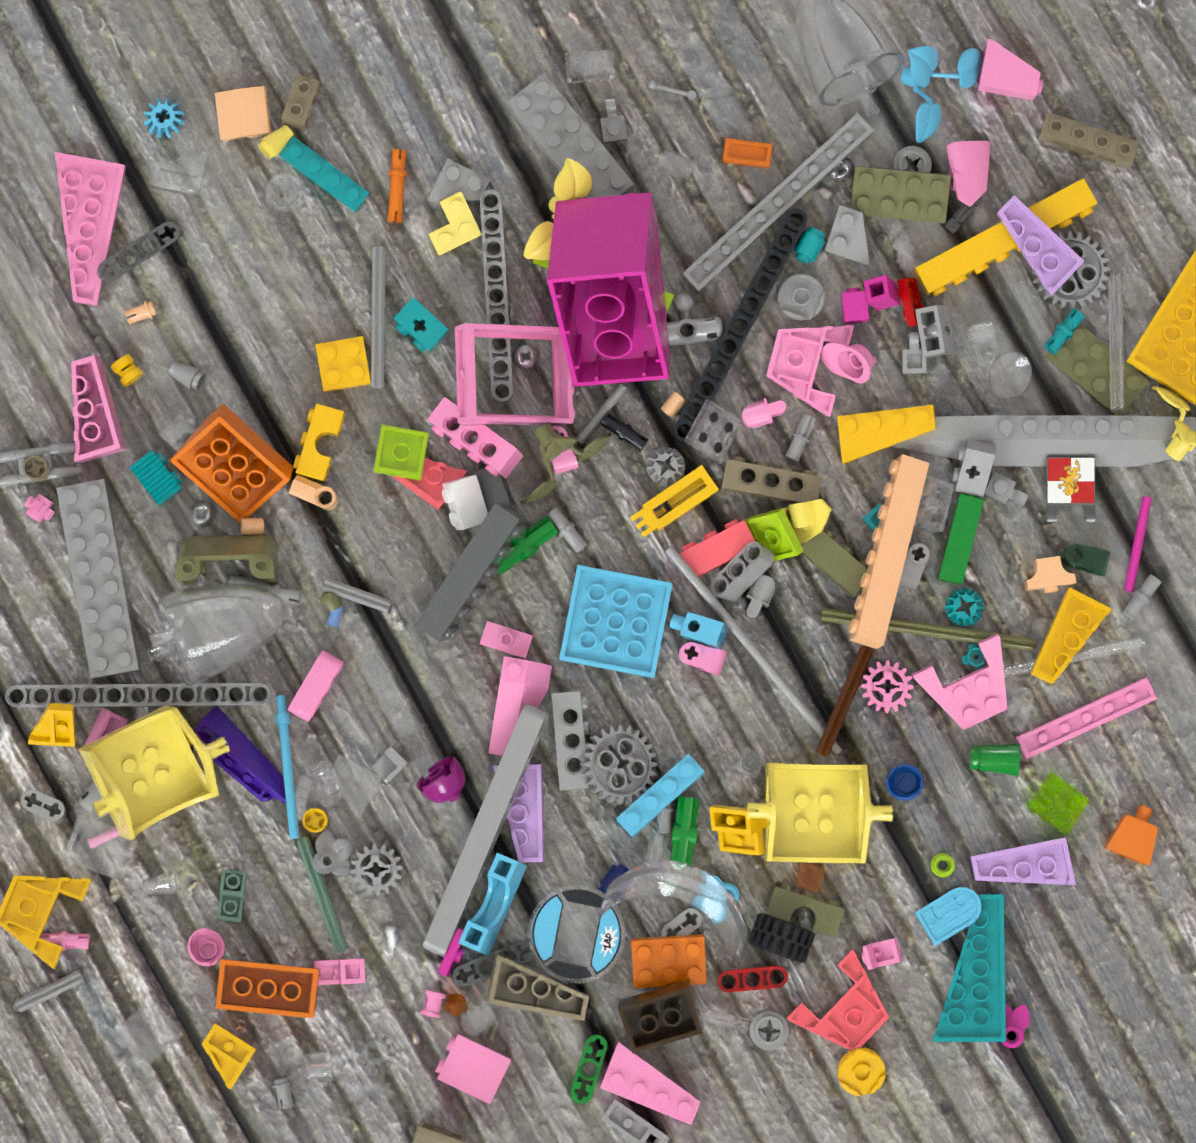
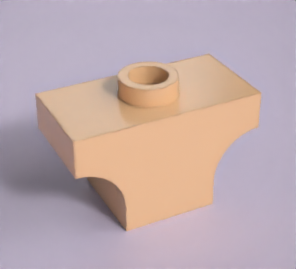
M1060 556L1034 560V574L1031 579L1024 582L1025 592L1044 589V593L1059 591L1058 587L1076 584L1075 573H1068L1063 569Z

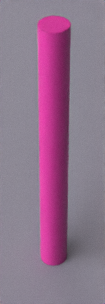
M1142 496L1124 591L1127 592L1134 591L1152 498Z

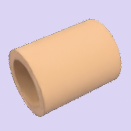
M674 391L660 409L673 419L687 401Z
M241 518V535L264 534L263 518Z

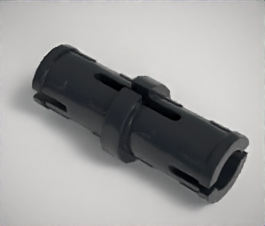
M608 413L600 425L616 435L619 441H625L639 452L642 451L649 441L648 438L632 429V425L629 423L626 425L611 413Z

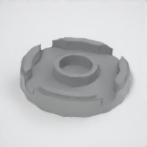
M803 273L792 275L785 279L779 287L777 295L778 306L782 313L793 321L804 322L811 320L820 313L824 306L825 293L823 287L811 275Z

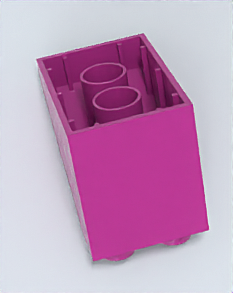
M628 193L618 196L556 201L547 282L574 387L669 379L670 349L659 225L652 193Z

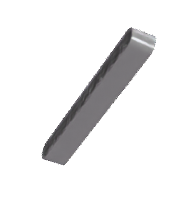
M489 189L483 192L480 197L487 324H492V318L500 315L505 319L503 325H509L502 199L497 191ZM488 197H494L498 201L497 205L492 208L487 207L484 202ZM489 221H496L499 227L496 231H489L486 228V224ZM492 244H496L501 248L500 252L496 255H491L487 252L488 247ZM492 268H498L502 271V275L497 279L491 278L488 274ZM493 292L502 293V301L498 303L491 301V294ZM488 338L491 393L496 403L504 405L513 398L510 339ZM495 340H504L506 347L503 350L494 349L493 343ZM498 363L507 365L508 370L504 374H497L494 371V367ZM499 387H506L509 390V394L505 398H499L495 394L496 390Z

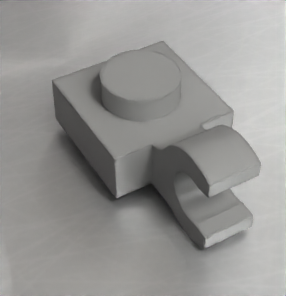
M615 99L605 100L607 118H600L603 143L627 140L624 115L617 116Z
M909 332V349L901 350L902 374H926L927 357H923L922 349H919V332Z
M994 472L984 495L1004 505L1010 499L1024 506L1029 496L1013 489L1016 484L1015 481Z

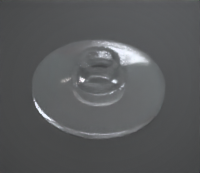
M1008 351L996 357L988 372V382L991 390L995 395L1003 399H1014L1021 396L1029 387L1032 379V368L1028 359L1021 353ZM1008 370V375L1004 378V374Z

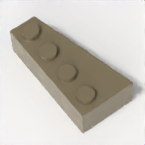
M495 952L486 998L489 1004L585 1021L589 996L586 993Z

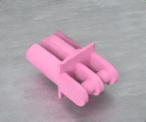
M766 398L763 401L750 404L743 409L741 415L742 422L748 428H757L767 424L771 425L773 417L780 416L785 412L786 404L784 401L767 404Z

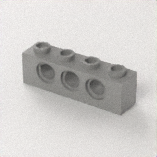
M581 691L551 693L560 791L589 789V785H585L589 777L581 775L587 771L586 767H581L578 772H571L567 767L568 761L573 758L579 759L581 763L586 762V758L581 756V753L589 752L584 746V735H589L588 720L583 721L582 711H587L586 696H581ZM568 710L575 711L578 716L576 722L572 724L566 723L563 719L564 713ZM570 734H575L579 737L580 743L575 748H570L565 743L566 737Z

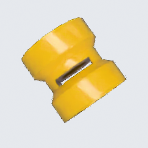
M130 354L119 358L110 367L115 374L120 376V382L124 387L133 384L144 374L140 367L135 366L134 359Z
M309 809L303 816V825L310 832H322L328 825V816L321 809Z

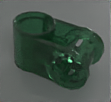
M1072 544L1063 550L1061 559L1067 567L1082 570L1093 575L1105 576L1111 552L1101 548ZM1076 551L1075 555L1079 556V558L1073 561V556L1069 555V553Z

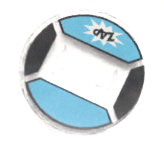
M565 886L546 895L533 909L526 930L527 946L535 964L549 977L569 984L586 983L602 977L617 963L625 944V925L619 909L604 893L588 886Z

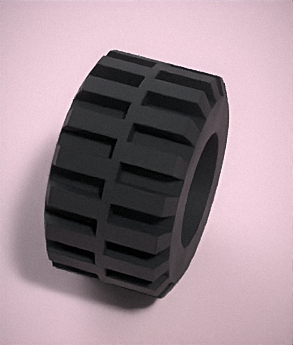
M760 913L757 914L748 942L754 947L799 963H804L807 960L815 933L807 928Z

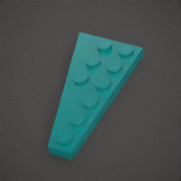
M1004 894L979 895L982 902V912L979 918L969 926L932 1042H1006Z

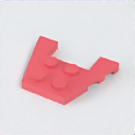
M851 949L837 966L854 982V985L819 1020L801 1002L786 1017L788 1021L849 1050L861 1048L889 1018L856 953Z

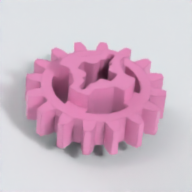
M886 660L883 667L880 662H877V669L874 670L869 667L868 672L870 675H863L862 677L867 681L866 684L860 685V688L866 689V693L862 695V698L869 697L870 700L867 705L870 706L874 703L876 705L875 711H879L883 707L884 713H888L889 708L892 707L894 712L898 711V704L903 707L906 706L904 698L911 699L912 697L907 693L908 690L914 689V686L908 685V681L912 679V676L905 677L904 674L907 669L904 668L900 671L898 669V662L893 667L890 666L889 660ZM882 672V678L878 682H872L874 676ZM892 672L897 674L902 682H897L892 677ZM887 680L889 685L898 688L889 690L887 694L885 689L876 686L883 685ZM872 691L877 692L881 696L882 702L874 697ZM896 692H902L899 699L891 703L892 695Z

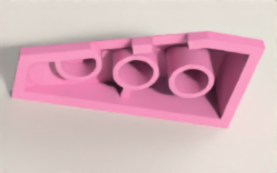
M504 656L489 754L503 756L526 703L539 708L549 688L551 665Z

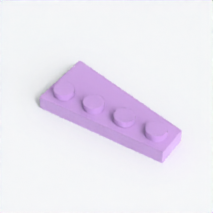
M542 764L528 766L507 815L513 843L520 863L544 862ZM493 766L494 772L496 773L498 766Z

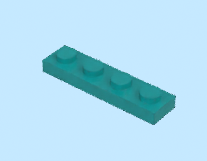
M294 136L279 153L280 158L354 213L358 211L370 195L368 191Z

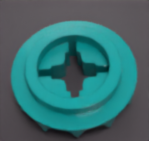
M969 588L956 589L948 596L945 603V611L948 618L958 626H971L981 618L984 610L983 600L975 590ZM960 597L965 603H974L968 608L970 617L965 611H955L961 606Z

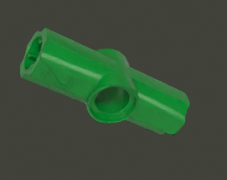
M547 516L528 530H525L520 538H515L511 544L514 547L512 552L506 559L503 557L498 563V566H500L499 575L504 574L519 561L523 562L539 550L540 546L559 533Z
M678 796L676 821L673 822L671 837L673 845L670 869L691 871L693 846L696 845L698 830L696 821L699 799Z

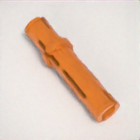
M392 149L391 170L388 172V176L391 178L387 222H403L402 212L404 181L407 178V172L405 171L407 150L399 152V149Z

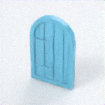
M958 887L948 891L940 898L915 912L933 944L937 946L966 927L971 926L982 912V902L975 891L967 887Z

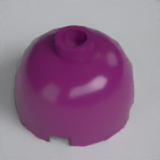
M454 756L452 759L445 757L428 769L431 773L426 778L421 776L416 784L421 794L432 802H454L462 795L461 790L466 780L464 769Z

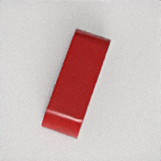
M777 965L725 970L718 975L717 985L720 990L728 993L779 988L786 984L788 974L783 967ZM776 969L783 973L782 981L777 984L772 983L770 980L771 972ZM750 972H755L759 976V981L754 986H749L745 980L746 975ZM730 974L734 977L735 983L731 988H724L722 986L721 979L724 975Z

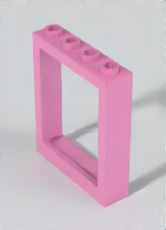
M464 323L455 327L458 423L541 426L547 422L551 426L573 424L575 417V408L573 406L574 385L559 327ZM474 337L551 340L554 416L477 414Z

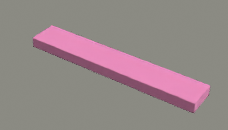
M1145 677L1015 737L1017 743H1020V750L1026 760L1156 700L1157 697L1148 678Z

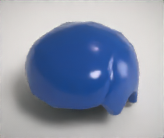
M903 764L891 770L886 778L888 792L895 799L909 801L921 793L924 780L921 772L915 766Z

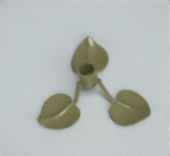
M549 422L538 427L533 434L541 444L539 449L543 454L542 461L546 464L549 478L546 482L539 485L525 500H520V503L523 505L537 501L548 495L558 484L557 480H554L550 461L569 449L579 455L577 458L579 462L588 460L605 447L612 434L609 432L608 435L592 441L585 449L579 450L573 446L578 441L576 437H562L560 433H556Z

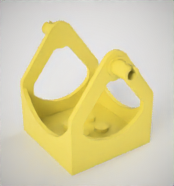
M167 705L78 749L102 799L93 802L97 814L101 817L109 812L120 836L130 841L135 839L143 830L165 817L203 800L219 796L212 762L214 758L230 751L229 746L225 745L227 742L223 737L206 746L202 744L176 707ZM184 733L197 750L203 763L205 774L194 757Z
M765 764V803L748 802L747 805L748 819H767L768 827L764 829V862L866 863L870 823L872 821L892 822L893 819L892 805L873 806L870 801L867 765Z

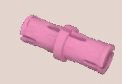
M62 931L61 933H42L40 938L62 946L63 950H67V948L89 949L90 945L89 934H73Z

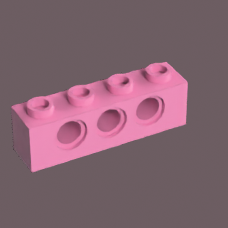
M446 397L442 399L427 419L432 424L431 430L441 438L446 435L451 439L449 443L459 451L464 448L469 452L467 456L477 464L482 461L487 465L485 469L495 477L500 474L506 479L523 457L516 447L483 424L460 423L458 429L451 431L452 426L458 423L457 405ZM473 436H478L476 442L469 444ZM491 449H496L493 456L487 457Z

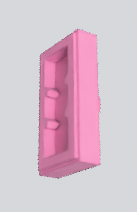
M487 621L480 645L526 659L533 635Z

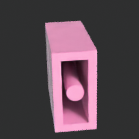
M458 1034L457 1038L452 1036L446 1048L450 1053L446 1060L441 1058L435 1071L439 1073L437 1079L491 1104L511 1058L461 1034Z

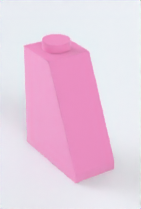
M987 40L977 88L978 91L1034 101L1036 95L1041 94L1043 80H1039L1041 72L994 40Z

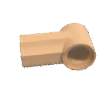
M298 474L293 480L289 494L324 510L334 509L339 501L337 493L330 487L323 486ZM329 492L332 494V501L324 505L321 503V496Z

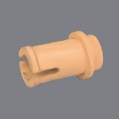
M147 300L142 305L124 311L126 317L136 314V316L127 319L129 325L146 318L153 319V316L157 315L154 303L152 301L147 302Z

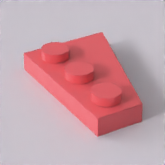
M425 458L421 481L396 476L392 477L439 511L445 503L442 496V490H444L442 484L464 477L468 471L460 468L456 469L447 466L445 463Z

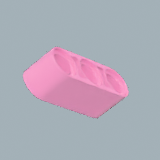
M323 650L287 711L309 723L339 674L344 662Z

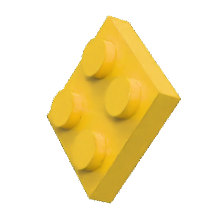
M363 336L315 344L324 392L371 384Z

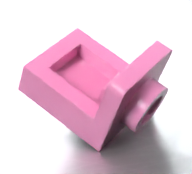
M897 937L870 943L862 947V959L865 965H867L868 970L903 961Z

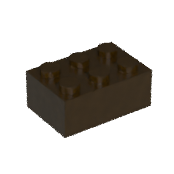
M690 980L619 1000L618 1011L633 1054L703 1033L704 1024Z

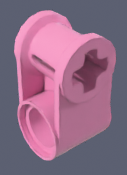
M553 426L556 433H560L563 437H568L564 428ZM571 449L562 452L551 461L555 475L579 468L575 453Z
M688 642L681 646L679 658L683 663L720 676L727 655L726 651L695 642ZM693 647V652L697 653V655L689 660L684 650Z

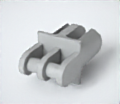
M761 575L751 585L746 599L750 600L746 610V617L748 619H755L762 606L768 608L775 592V582L771 577Z

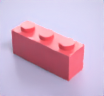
M735 519L724 525L726 530L720 533L714 530L704 535V541L698 544L695 541L688 543L682 547L683 552L680 553V556L698 577L730 562L747 544L755 542L745 520L738 522Z

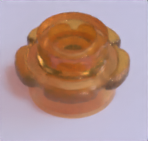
M451 994L445 1001L444 1010L452 1016H459L468 1009L463 995Z

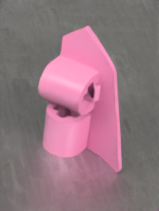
M960 141L946 146L949 167L951 169L948 172L951 175L950 190L956 191L957 199L969 207L987 190L990 157L989 141Z

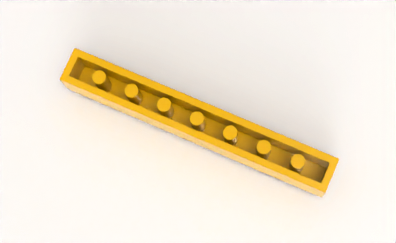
M1083 178L1028 208L1051 230L1057 227L1062 230L1073 224L1072 219L1080 215L1082 219L1092 214L1097 201ZM1000 222L914 269L913 273L926 296L933 294L936 297L947 291L946 286L952 283L957 286L968 280L967 275L975 271L976 274H980L989 268V263L995 260L997 263H1000L1010 257V252L1016 249L1018 252L1021 251L1003 223Z

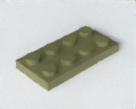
M855 165L850 208L862 211L863 215L945 223L951 175Z
M1081 323L1074 330L1073 337L1070 340L1067 339L1056 355L1048 352L1044 356V358L1113 416H1121L1149 383L1144 376Z

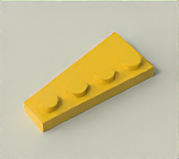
M934 405L837 416L843 465L936 430Z
M1069 587L1064 594L1030 674L1049 684H1053L1112 609Z

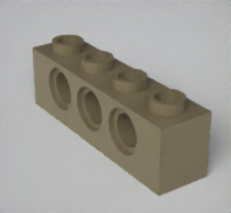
M1050 112L1044 117L1037 138L1038 141L1127 170L1133 163L1139 145L1138 141Z
M732 456L731 460H726L721 490L793 504L818 500L822 477L817 476L815 471L803 470V473L793 472V467L779 465V469L769 467L770 463L756 461L755 464L746 463L745 458ZM751 471L755 476L754 481L750 483L744 482L741 478L742 472ZM768 475L776 476L778 485L775 487L767 486L765 478ZM791 480H799L802 484V489L798 492L792 491L789 488Z

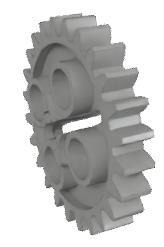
M1068 232L1067 238H1064L1062 233H1059L1058 237L1071 249L1078 250L1084 262L1074 272V275L1072 274L1065 281L1072 285L1073 291L1066 293L1060 287L1051 296V305L1053 306L1058 301L1060 302V309L1069 304V308L1072 310L1077 303L1079 308L1082 309L1084 301L1089 305L1093 303L1091 296L1096 299L1100 297L1097 290L1104 291L1106 289L1102 282H1108L1110 279L1104 275V273L1110 271L1109 267H1104L1109 258H1101L1105 250L1097 251L1098 242L1091 245L1089 243L1090 236L1085 240H1081L1082 235L1080 232L1076 238H1073L1072 232ZM1082 270H1090L1093 274V279L1085 280L1082 277ZM1036 278L1033 281V284L1040 283L1041 285L1037 292L1039 293L1045 291L1046 294L1044 295L1043 300L1048 299L1050 297L1049 294L1043 287L1040 280ZM1077 281L1083 286V289L1078 287Z
M615 725V728L608 726L606 727V732L603 729L598 730V736L590 737L593 744L588 743L584 745L589 752L581 753V756L587 759L586 762L580 763V766L587 769L581 775L589 777L585 785L593 784L591 793L599 792L598 799H604L607 796V803H613L614 800L616 804H623V801L631 803L632 797L638 799L640 797L639 792L645 793L647 791L645 785H653L649 777L657 775V773L651 770L652 767L658 765V763L651 762V758L655 757L656 753H649L653 745L644 744L647 736L638 738L639 730H634L631 733V726H626L624 729L622 725ZM621 742L626 745V752L624 754L620 751ZM602 754H604L607 759V763L605 766H603L600 762V757ZM633 763H635L638 768V772L636 775H634L631 770V766ZM614 775L618 778L617 787H614L612 784V777Z

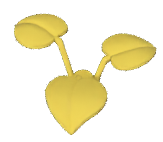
M566 158L565 164L555 180V196L549 202V209L553 213H555L556 201L584 198L591 190L592 179L589 172L573 159ZM543 222L534 229L524 249L523 256L525 258L549 260L553 231L552 222Z
M1153 386L1151 389L1156 390L1166 402L1180 411L1179 420L1176 419L1174 421L1176 429L1171 436L1173 440L1167 446L1165 452L1173 459L1181 461L1188 451L1192 452L1196 447V431H1193L1183 422L1186 410L1190 411L1191 408L1183 397L1172 390Z

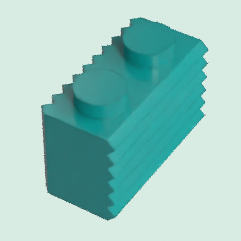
M150 450L132 464L129 469L155 502L162 507L183 490L179 485L183 481L175 471L171 473L165 467L168 462L160 451L155 454L153 450Z

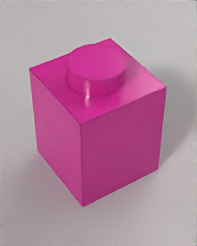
M883 275L864 281L867 303L874 309L880 311L900 305L896 282L890 277Z
M860 288L846 289V293L841 294L843 325L867 323L869 313L866 292L860 291Z

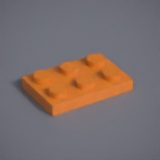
M704 934L631 938L634 988L663 987L690 980L691 985L707 984Z

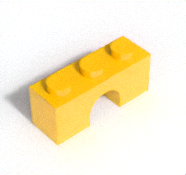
M317 403L315 409H310L307 422L310 423L308 432H303L300 442L303 450L301 455L297 454L293 466L294 469H297L296 474L322 483L326 482L332 459L317 452V442L325 435L339 437L346 415L344 411Z

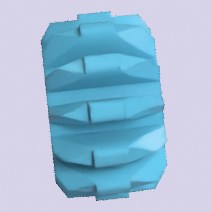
M157 98V106L149 103L148 106L152 112L144 111V116L149 118L144 121V124L148 127L151 126L149 133L154 134L157 132L159 139L163 137L164 133H166L168 139L172 138L170 132L172 130L179 134L180 130L176 125H184V121L180 119L184 116L183 110H178L179 104L176 102L171 105L170 98H166L164 104H162L160 98ZM164 114H167L169 120L165 119L164 123H161L159 117H164Z

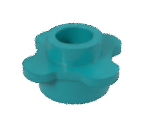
M976 643L970 644L967 654L962 657V663L974 667L975 671L983 668V664L986 661Z

